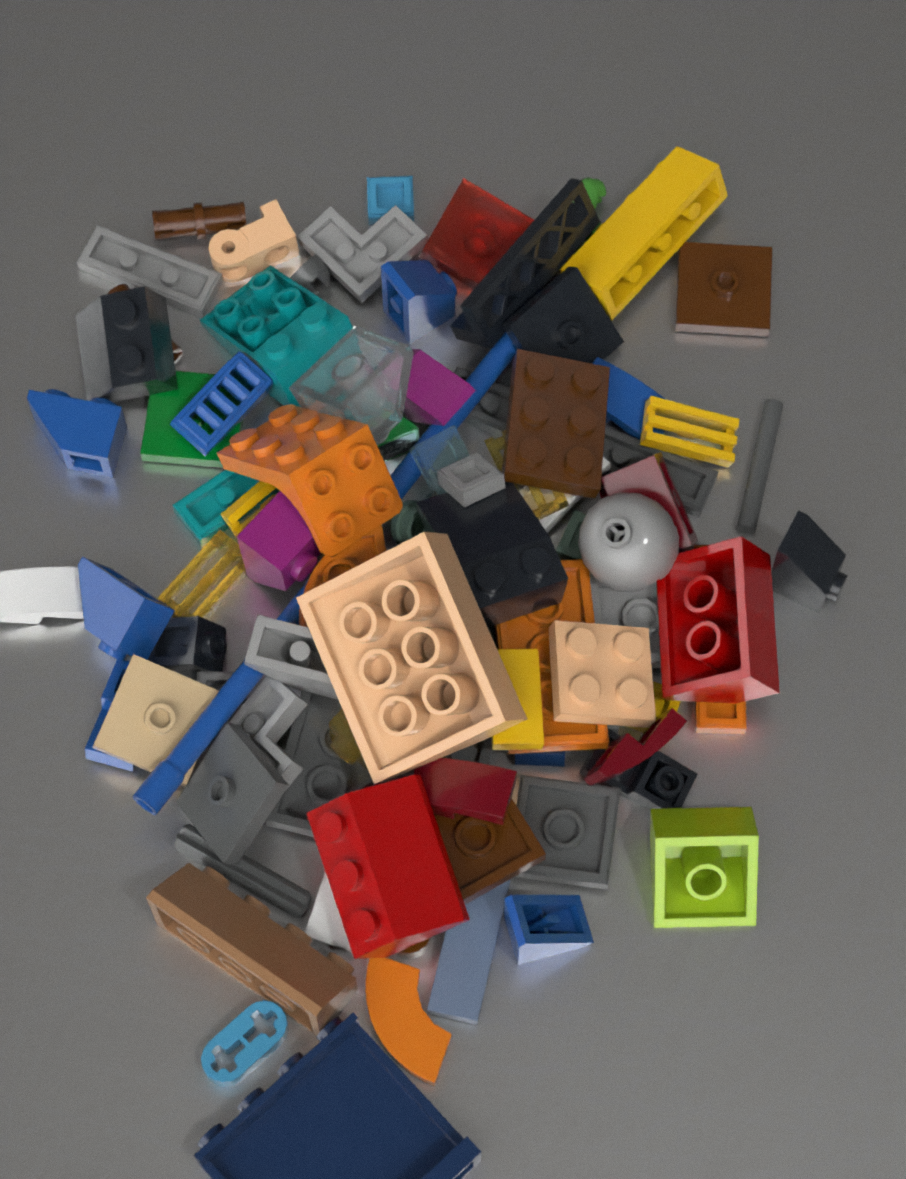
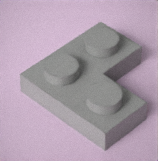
M396 205L363 235L355 230L330 206L297 236L299 244L311 256L316 254L325 263L330 274L361 303L382 285L380 266L388 261H409L429 243L427 234Z
M266 676L229 723L241 726L290 786L303 768L276 743L308 704L286 684ZM213 741V742L211 743V745L207 748L208 751H209V749L211 748V746L213 745L214 741Z

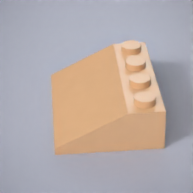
M422 532L296 598L374 784H380L474 745L527 720L447 534Z

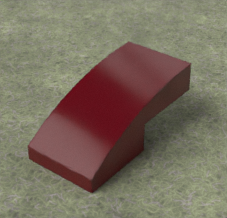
M671 708L657 716L656 721L646 729L638 741L627 732L610 743L583 780L590 786L595 785L638 765L666 745L679 732L687 720Z
M440 758L415 769L414 774L421 775L435 815L454 819L456 813L504 825L517 780V771L449 758Z

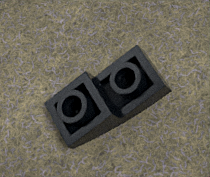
M608 728L610 745L612 741L621 737V735ZM592 749L579 773L586 776L606 749ZM658 750L638 765L598 784L621 788V796L649 809L681 808L698 773Z

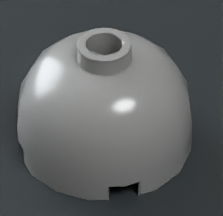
M618 492L600 499L587 511L579 528L578 547L584 565L599 582L617 591L638 592L647 589L646 586L652 585L658 579L662 580L670 572L678 556L679 534L672 517L660 503L640 493Z

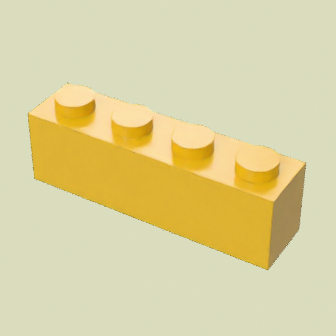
M676 146L663 161L656 165L652 173L626 197L617 210L598 226L595 233L581 248L570 256L560 269V272L562 273L569 266L577 267L612 321L728 197L719 164Z

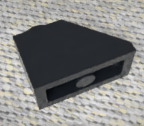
M799 510L776 553L772 568L773 591L820 613L827 598L836 602L844 587L848 575L842 573L841 569L846 554L807 514Z

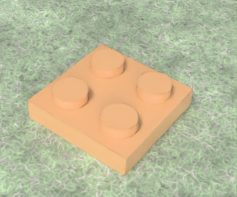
M555 620L550 625L548 631L554 721L649 728L656 721L649 628Z

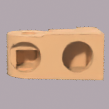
M276 199L260 206L261 219L245 225L239 230L226 229L219 231L210 240L208 250L212 266L215 271L222 273L223 281L239 282L262 272L270 265L274 267L299 256L296 235Z

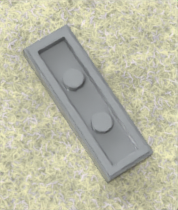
M100 225L96 226L77 260L78 268L81 271L117 285L127 284L130 289L146 286L164 296L167 305L203 318L223 283L222 273Z

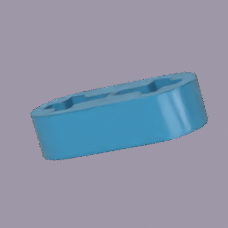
M266 1000L255 1002L208 1042L203 1049L201 1062L206 1076L212 1083L221 1087L237 1085L284 1043L289 1029L287 1018L282 1008L274 1002ZM260 1015L265 1020L270 1019L272 1016L277 1018L273 1023L276 1032L273 1036L268 1037L267 1034L261 1033L250 1043L246 1040L256 1030L253 1021L256 1017ZM242 1045L243 1049L234 1058L237 1068L230 1073L225 1068L220 1069L218 1072L213 1070L217 1066V1061L214 1057L217 1052L221 1050L224 1054L229 1055Z

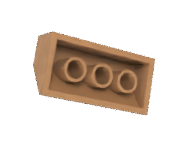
M188 863L152 889L146 899L158 926L264 1000L274 1002L280 1006L285 1015L315 1036L330 1021L339 1017L358 990L356 977L351 975L354 968L346 960L333 952H329L326 957L310 946L313 940L304 931L291 923H288L285 928L269 918L271 911L268 907L251 895L247 894L244 899L235 895L227 889L230 886L229 881L208 866L201 871L191 863Z

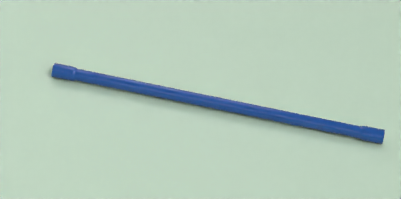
M506 332L466 379V382L476 391L444 426L431 424L390 475L401 500L514 358L517 348ZM307 581L278 616L277 620L299 625L300 607L296 598L303 594ZM245 659L166 759L158 763L132 796L134 801L150 814L157 815L184 781L188 770L263 677V673L244 665Z

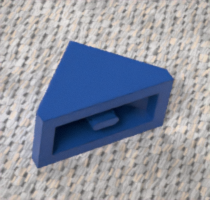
M512 894L504 898V921L517 965L576 950L594 943L580 895Z

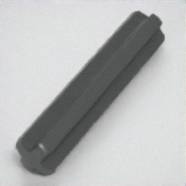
M191 824L184 825L177 834L174 841L177 851L205 867L208 866L216 870L226 879L289 915L300 918L309 907L312 899L309 891L251 858L243 855L236 866L223 864L198 830Z

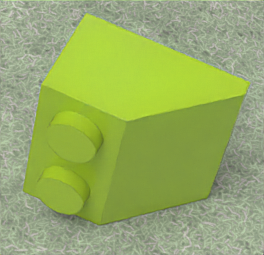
M752 807L650 809V866L654 928L756 926L759 834Z

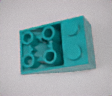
M271 265L262 272L255 274L247 284L229 298L219 302L212 311L200 319L202 326L232 357L238 351L242 352L272 379L273 385L268 394L282 405L293 404L304 408L367 357L347 315Z

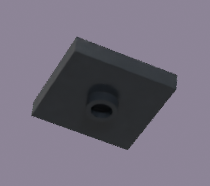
M569 266L502 324V327L517 349L586 363H592L597 357L602 360L606 359L624 343V340L577 267Z

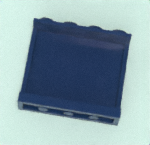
M353 1012L344 1021L340 1017L330 1021L318 1033L316 1039L319 1043L305 1056L301 1052L291 1056L277 1071L280 1078L266 1091L261 1087L252 1091L239 1104L237 1109L240 1111V1114L226 1127L222 1123H218L207 1131L197 1143L200 1150L194 1154L199 1166L211 1179H463L481 1162L482 1152L468 1137L463 1138L360 1026L359 1018Z

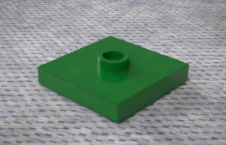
M176 371L177 390L149 395L140 452L142 461L223 468L217 452L230 445L229 440L231 437L242 431L243 420L206 457L170 426L171 421L215 374ZM223 387L219 390L236 406L240 404V402L237 399H235ZM208 401L205 404L223 421L227 418L211 402ZM197 414L191 417L209 435L215 431Z

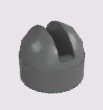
M315 254L290 279L313 294L319 295L320 291L314 283L319 279L328 287L330 272L325 263Z

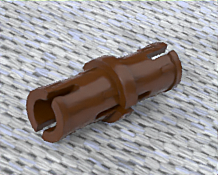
M202 202L193 203V207L152 211L155 240L181 236H197V239H206L207 234H217L219 231L226 229L239 230L247 225L244 202L215 206H203Z

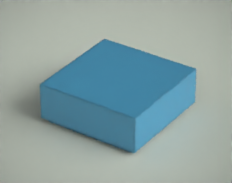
M413 176L367 177L369 225H374L395 205L414 222Z

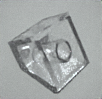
M355 325L296 380L289 389L302 408L316 410L331 416H339L345 420L349 419L368 424L376 444L379 445L386 440L389 432L403 419L414 352L405 343Z

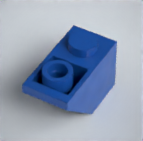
M48 389L44 392L29 390L27 401L33 418L66 468L114 478L127 431L122 407L104 398H92L90 401L72 398L67 393L55 389Z

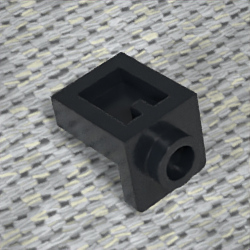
M200 616L170 618L147 660L172 671L198 669L203 672H222L224 656L227 651L226 628Z

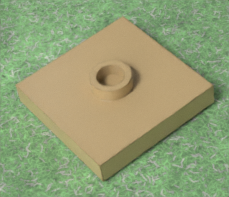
M133 654L93 748L152 772L159 762L166 759L219 690ZM196 762L185 774L184 781L181 783L182 786L185 787Z

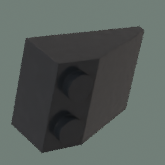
M505 482V489L467 507H463L447 492L416 502L415 506L426 532L448 535L487 627L561 603L568 582V576L550 536L514 483Z

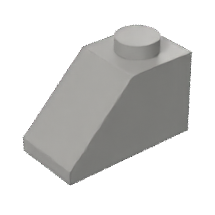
M257 615L244 665L294 689L339 700L309 628Z

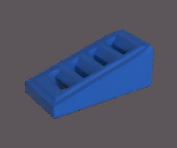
M238 351L171 421L170 426L206 457L268 395L273 381L247 356ZM223 387L235 399H237L240 402V404L236 406L219 390ZM208 401L227 417L224 421L205 405ZM197 414L215 431L209 435L191 417Z

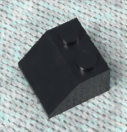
M146 286L101 295L75 315L86 400L104 398L115 403L178 389L167 302L164 296Z

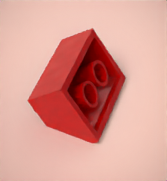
M742 536L678 553L670 572L662 580H657L662 698L668 701L736 704L779 694L770 554Z
M420 774L346 793L306 813L354 959L389 957L470 920Z

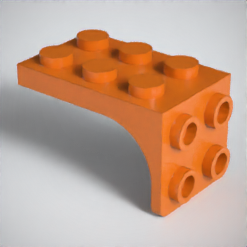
M288 404L272 411L268 415L269 420L256 429L249 428L232 436L229 440L230 445L217 452L224 470L269 483L279 489L303 517L319 551L327 556H335L399 514L402 510V500L368 424Z

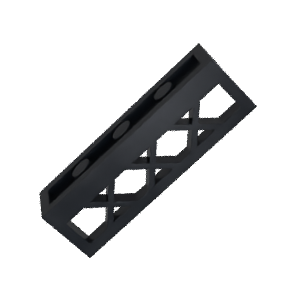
M571 178L462 302L460 305L462 313L450 325L456 339L491 349L506 332L502 324L546 286L600 223L582 180Z

